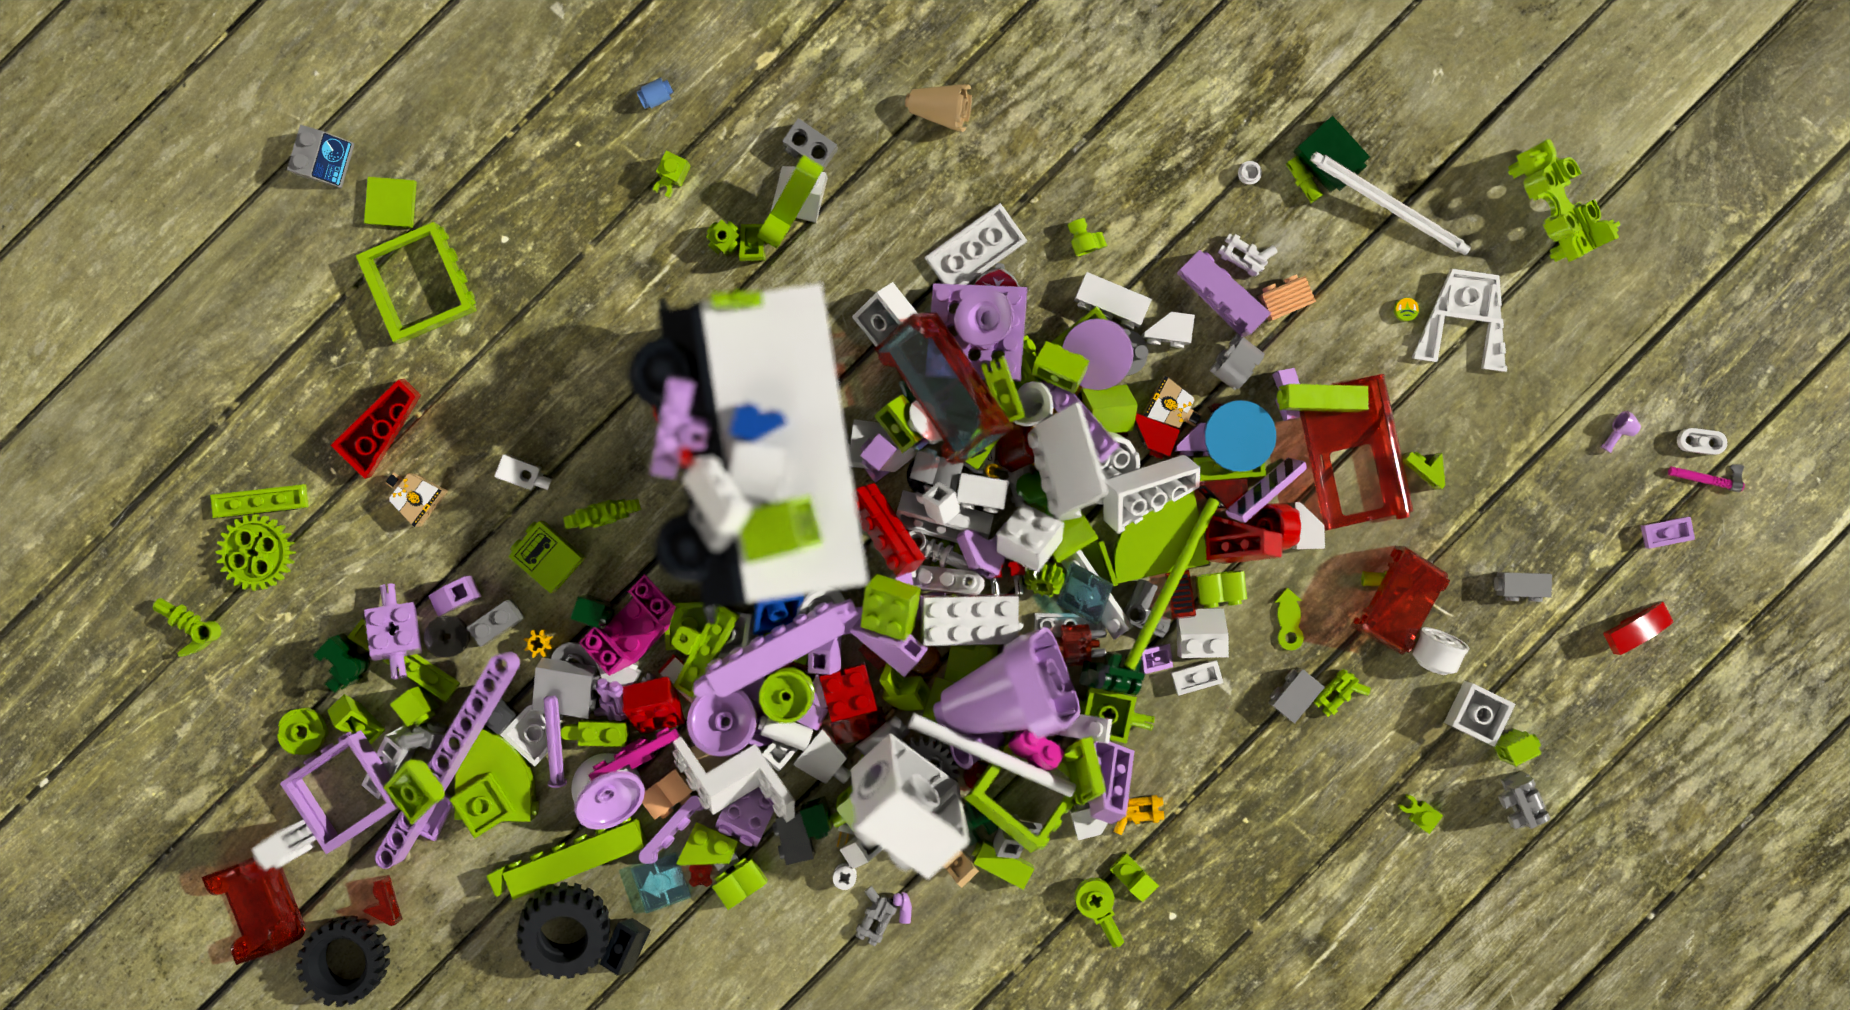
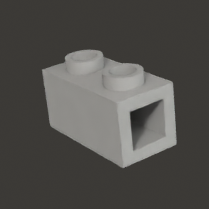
M1497 572V577L1494 579V589L1497 591L1496 595L1505 596V601H1519V597H1528V601L1543 602V597H1551L1552 574Z

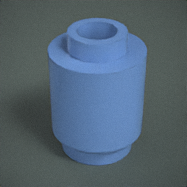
M661 77L642 86L641 90L637 91V95L645 109L648 107L652 109L670 100V94L674 93L668 80L663 81Z

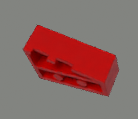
M1218 516L1212 517L1206 529L1207 561L1227 564L1282 558L1281 533Z

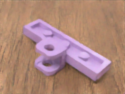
M671 377L668 379L651 474L676 479L680 459L679 447L687 446L694 450L705 448L709 422L706 419L688 415L694 382Z

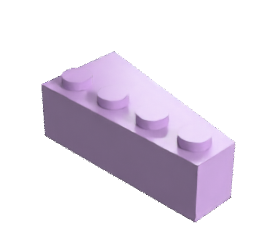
M1199 250L1177 274L1236 333L1243 337L1250 335L1271 312L1233 280L1225 269L1215 264V260L1209 253Z

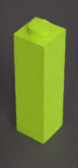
M1286 384L1279 386L1277 402L1279 410L1360 412L1368 410V386Z

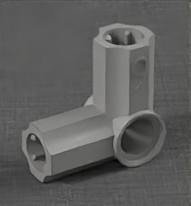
M1142 579L1137 580L1128 604L1123 609L1131 624L1142 629L1151 612L1148 609L1158 586ZM1134 608L1139 611V618L1136 621H1132L1129 616L1130 611ZM1162 616L1153 634L1164 638L1170 627L1171 619Z

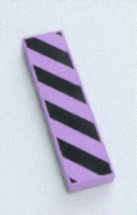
M1287 457L1226 510L1227 517L1244 523L1302 474L1307 469L1306 463Z

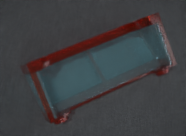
M937 312L912 313L874 348L883 365L896 368L944 440L945 444L942 445V455L951 465L964 463L1014 428Z

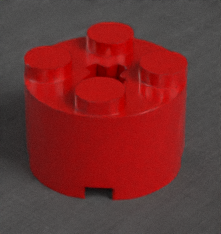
M1267 503L1245 523L1281 533L1282 550L1289 549L1300 541V513L1296 508L1288 504Z

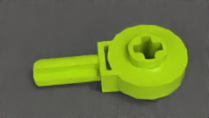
M1100 878L1085 879L1075 890L1074 900L1078 910L1084 916L1093 918L1096 925L1100 923L1113 948L1120 947L1124 943V939L1112 918L1115 915L1112 910L1115 898L1113 890L1106 881ZM1096 895L1097 899L1093 901L1091 896Z

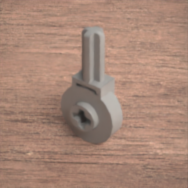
M438 722L422 723L414 728L413 733L405 734L398 738L397 743H399L400 749L422 746L430 750H437L450 728Z

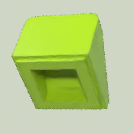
M507 864L491 871L486 877L496 897L506 890V882L502 873L508 869Z

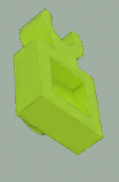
M1406 794L1405 797L1410 800V805L1404 807L1398 804L1399 809L1405 813H1412L1408 819L1430 834L1443 815L1423 800L1417 805V800L1413 796Z

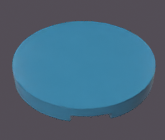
M1232 401L1220 406L1211 414L1204 430L1208 454L1219 466L1230 471L1243 472L1261 466L1270 457L1276 444V429L1272 418L1261 406L1249 401Z

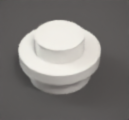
M1254 161L1244 162L1238 169V177L1246 185L1257 183L1262 175L1261 167Z

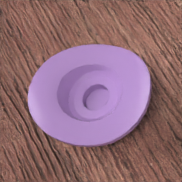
M980 290L970 294L962 300L955 312L954 325L958 335L964 341L977 346H986L999 342L1009 333L1013 324L1014 315L1011 302L1006 295L997 290Z

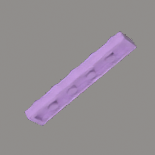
M1043 380L1041 383L1049 389L1052 395L1053 407L1057 412L1075 403H1081L1097 457L1101 462H1104L1120 445L1075 394Z

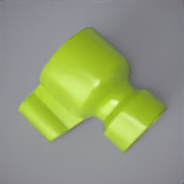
M1085 218L1077 219L1067 224L1070 233L1074 235L1071 244L1076 257L1107 247L1102 232H1087Z

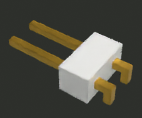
M845 823L838 828L840 835L837 847H839L842 832L847 833L845 845L847 844L849 833L852 834V829Z

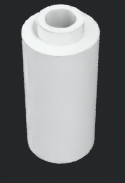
M763 715L757 729L761 730V736L802 751L806 750L813 729L795 722L779 723Z

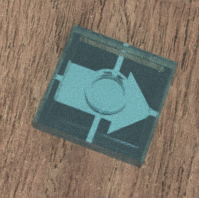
M1072 563L1069 565L1057 604L1097 626L1101 621L1114 584Z
M676 852L658 858L653 864H641L631 868L646 914L691 898L683 870L680 865L676 864L678 861Z

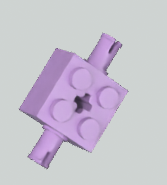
M383 584L379 586L382 606L364 609L370 656L373 661L389 659L391 679H399L398 669L401 678H405L407 673L404 656L422 653L417 611L413 602L397 604L395 584H388L389 593H387L386 585ZM392 628H396L395 635L391 636L389 632Z

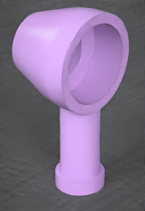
M1629 411L1620 413L1613 422V432L1606 442L1601 445V448L1611 453L1622 434L1635 436L1641 429L1637 418Z

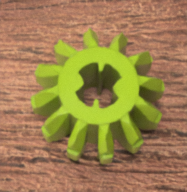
M1047 560L1039 572L1027 568L1024 582L1027 584V589L1033 590V594L1038 593L1042 597L1044 595L1052 597L1053 594H1059L1062 589L1065 574L1062 567L1056 566V562L1050 563Z

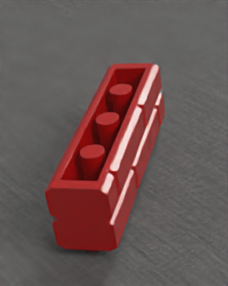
M872 483L865 487L856 488L854 490V497L861 528L867 532L873 541L875 549L880 551L886 560L887 567L894 572L896 577L918 569L926 558L876 484Z

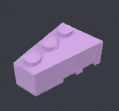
M1093 741L1106 791L1089 802L1090 813L1093 818L1113 824L1124 818L1127 813L1135 751L1110 741L1109 743Z

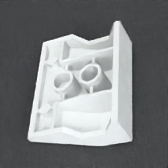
M1080 402L1042 421L1028 433V444L1033 450L1035 467L1039 470L1041 487L1046 493L1048 510L1053 518L1059 521L1080 518L1082 516L1081 508L1097 503L1109 493Z

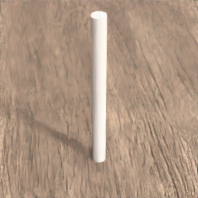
M913 714L908 727L1068 797L1074 794L1076 784L919 715Z

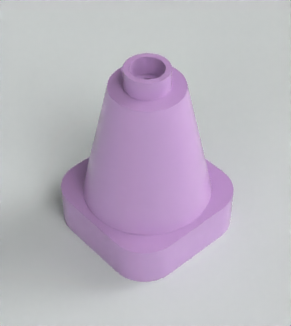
M1047 627L1018 636L1005 645L1003 653L944 689L941 693V701L934 704V715L939 725L950 728L962 735L1030 729L1036 737L1040 738L1067 729L1079 717L1080 706L1077 693L1057 641L1052 632Z

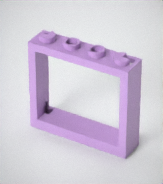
M361 730L354 734H351L349 731L339 737L338 741L340 743L337 745L329 744L320 750L322 755L319 757L314 755L303 762L305 765L303 768L300 769L298 766L287 773L289 777L280 783L325 854L338 848L398 808V805L383 788L392 777ZM348 747H351L385 799L386 804L338 835L302 779Z

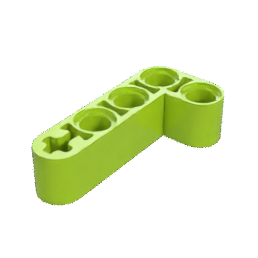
M805 155L802 156L770 215L757 234L758 238L776 249L779 247L824 169L823 166Z

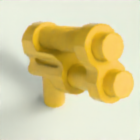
M1151 795V797L1128 798L1126 816L1117 821L1113 832L1122 835L1127 821L1133 820L1135 824H1140V821L1159 823V820H1164V811H1159V807L1163 806V797ZM1139 806H1151V811L1139 812Z

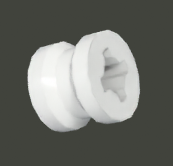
M849 863L839 864L833 873L834 885L841 890H848L854 886L857 878L856 869H852Z

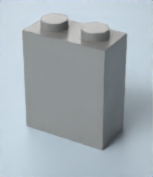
M542 657L535 670L532 710L544 711V698L555 696L558 699L559 714L588 719L591 712L596 710L598 704V697H595L596 684L600 679V676H597L598 667Z

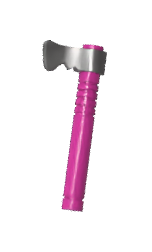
M1732 464L1730 466V469L1733 471L1731 479L1670 466L1668 469V475L1727 488L1729 491L1737 493L1743 491L1745 486L1742 480L1744 466L1740 464Z

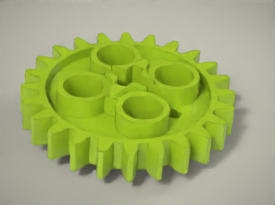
M625 499L617 501L607 500L575 510L576 514L565 516L563 520L566 529L575 527L580 529L586 527L596 528L628 518L629 514L640 511L641 506L639 499L627 501Z
M253 514L251 519L249 515L243 516V521L241 519L234 520L235 526H226L229 533L221 532V536L225 540L217 541V544L222 546V550L215 551V553L222 555V558L216 562L224 563L225 566L220 572L228 571L229 574L226 579L232 580L235 578L234 586L242 584V589L244 590L249 589L250 586L252 591L259 590V587L264 590L268 589L269 585L276 586V579L284 580L285 577L282 572H291L287 564H293L295 561L290 559L289 555L296 554V552L289 550V547L294 545L295 542L287 541L291 533H282L286 526H277V519H272L269 522V516H262L260 519L259 514ZM247 532L251 536V541L248 544L244 540ZM269 539H272L274 543L272 550L267 548V541ZM254 549L256 552H258V556L255 553H253ZM240 555L245 559L243 566H240L238 563ZM263 561L267 564L265 573L260 568Z

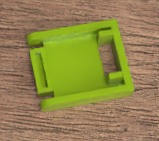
M1082 738L1063 750L1070 781L1076 784L1074 797L1078 805H1084L1106 791L1093 738Z

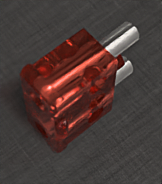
M1089 624L1061 625V654L1066 667L1082 666L1084 660L1091 661L1093 657L1106 656L1105 648L1091 649L1100 648L1099 639H1092L1106 638V630L1090 631Z

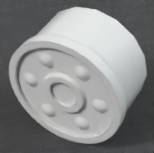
M1423 627L1414 648L1413 656L1419 665L1431 672L1440 675L1454 674L1458 672L1465 654L1469 651V646L1446 632Z

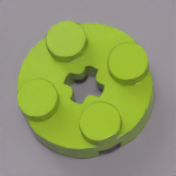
M308 707L289 711L281 718L278 724L279 734H277L281 747L294 755H308L317 751L328 736V728L323 717ZM299 725L307 729L306 737L304 735L298 736Z

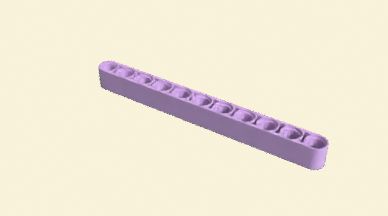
M505 652L490 659L429 762L428 767L443 785L444 792L518 670L520 660L515 653ZM503 660L506 662V668L502 664ZM491 679L494 681L495 687L491 685ZM479 699L482 700L483 707L480 705ZM468 718L470 719L472 726L469 725ZM438 802L413 825L409 823L410 821L400 811L375 854L376 864L380 868L388 869L406 858Z

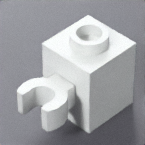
M939 482L933 487L925 484V494L915 493L917 501L924 504L927 516L942 525H946L960 512L955 491Z

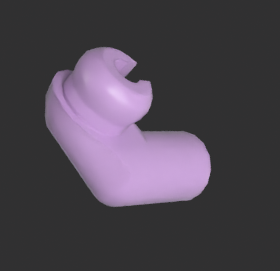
M905 892L894 894L893 904L900 906L899 923H911L912 905L908 894Z

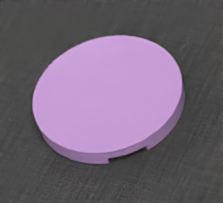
M1095 318L1078 324L1069 332L1062 347L1074 354H1080L1089 360L1086 374L1080 383V386L1087 389L1103 390L1113 387L1127 375L1133 362V348L1129 337L1122 327L1107 319Z

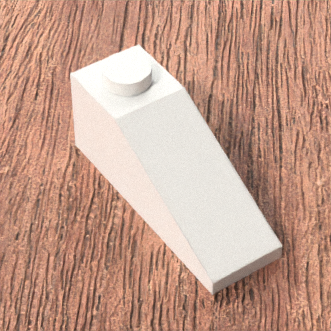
M405 725L385 735L377 751L378 757L391 777L406 762L410 761L417 747L399 748L397 739L402 737V735L413 733ZM367 773L362 786L377 799L382 798L381 793Z

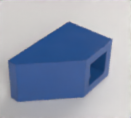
M744 402V406L737 405L729 435L757 442L785 427L788 420L783 418L784 413L772 409H769L768 413L758 411V405Z

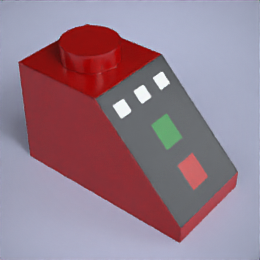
M1136 413L1134 425L1144 448L1150 451L1149 455L1158 459H1162L1163 456L1170 457L1180 430Z

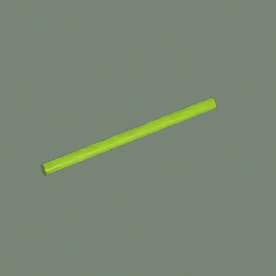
M1209 497L1123 665L1129 669L1134 670L1157 627L1220 503L1216 499Z

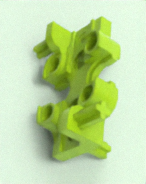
M1547 139L1517 155L1518 161L1508 166L1510 170L1508 173L1513 178L1525 174L1524 187L1529 198H1533L1534 201L1542 198L1548 203L1551 209V216L1544 220L1545 224H1543V227L1548 236L1560 244L1549 250L1551 253L1550 258L1554 259L1555 262L1567 258L1568 262L1619 238L1617 227L1621 224L1619 221L1615 223L1613 219L1609 221L1600 220L1601 211L1595 199L1583 205L1581 202L1573 205L1568 200L1564 187L1571 184L1570 180L1581 175L1582 172L1573 158L1567 157L1562 159L1556 157V149L1551 139Z

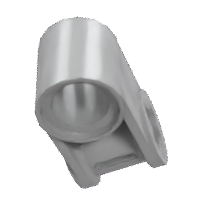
M699 504L693 507L691 513L692 520L704 536L708 546L716 551L723 550L737 533H717Z

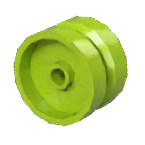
M783 667L774 671L763 683L759 692L760 705L763 712L770 719L779 723H793L800 720L811 708L815 698V687L811 678L804 671L795 667ZM784 692L790 693L791 698H790V699H786V694H783V693H784Z

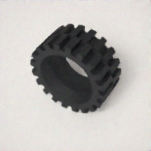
M341 916L334 921L333 919L328 921L304 940L302 945L305 947L300 949L297 957L303 959L296 963V970L302 969L303 973L298 976L299 982L306 981L307 986L303 988L306 993L311 990L315 993L312 999L318 1001L324 998L323 1005L330 1006L335 1001L336 1007H343L347 1002L348 1005H352L359 999L362 1000L381 983L380 980L387 973V970L384 969L390 965V958H385L390 952L389 946L383 947L382 945L387 940L385 935L383 934L378 937L376 934L380 928L376 925L371 928L367 926L370 922L369 920L364 918L357 922L358 916H350L345 919V916ZM348 939L355 942L362 949L365 956V969L361 977L352 980L342 979L330 970L326 960V953L329 944L333 940Z

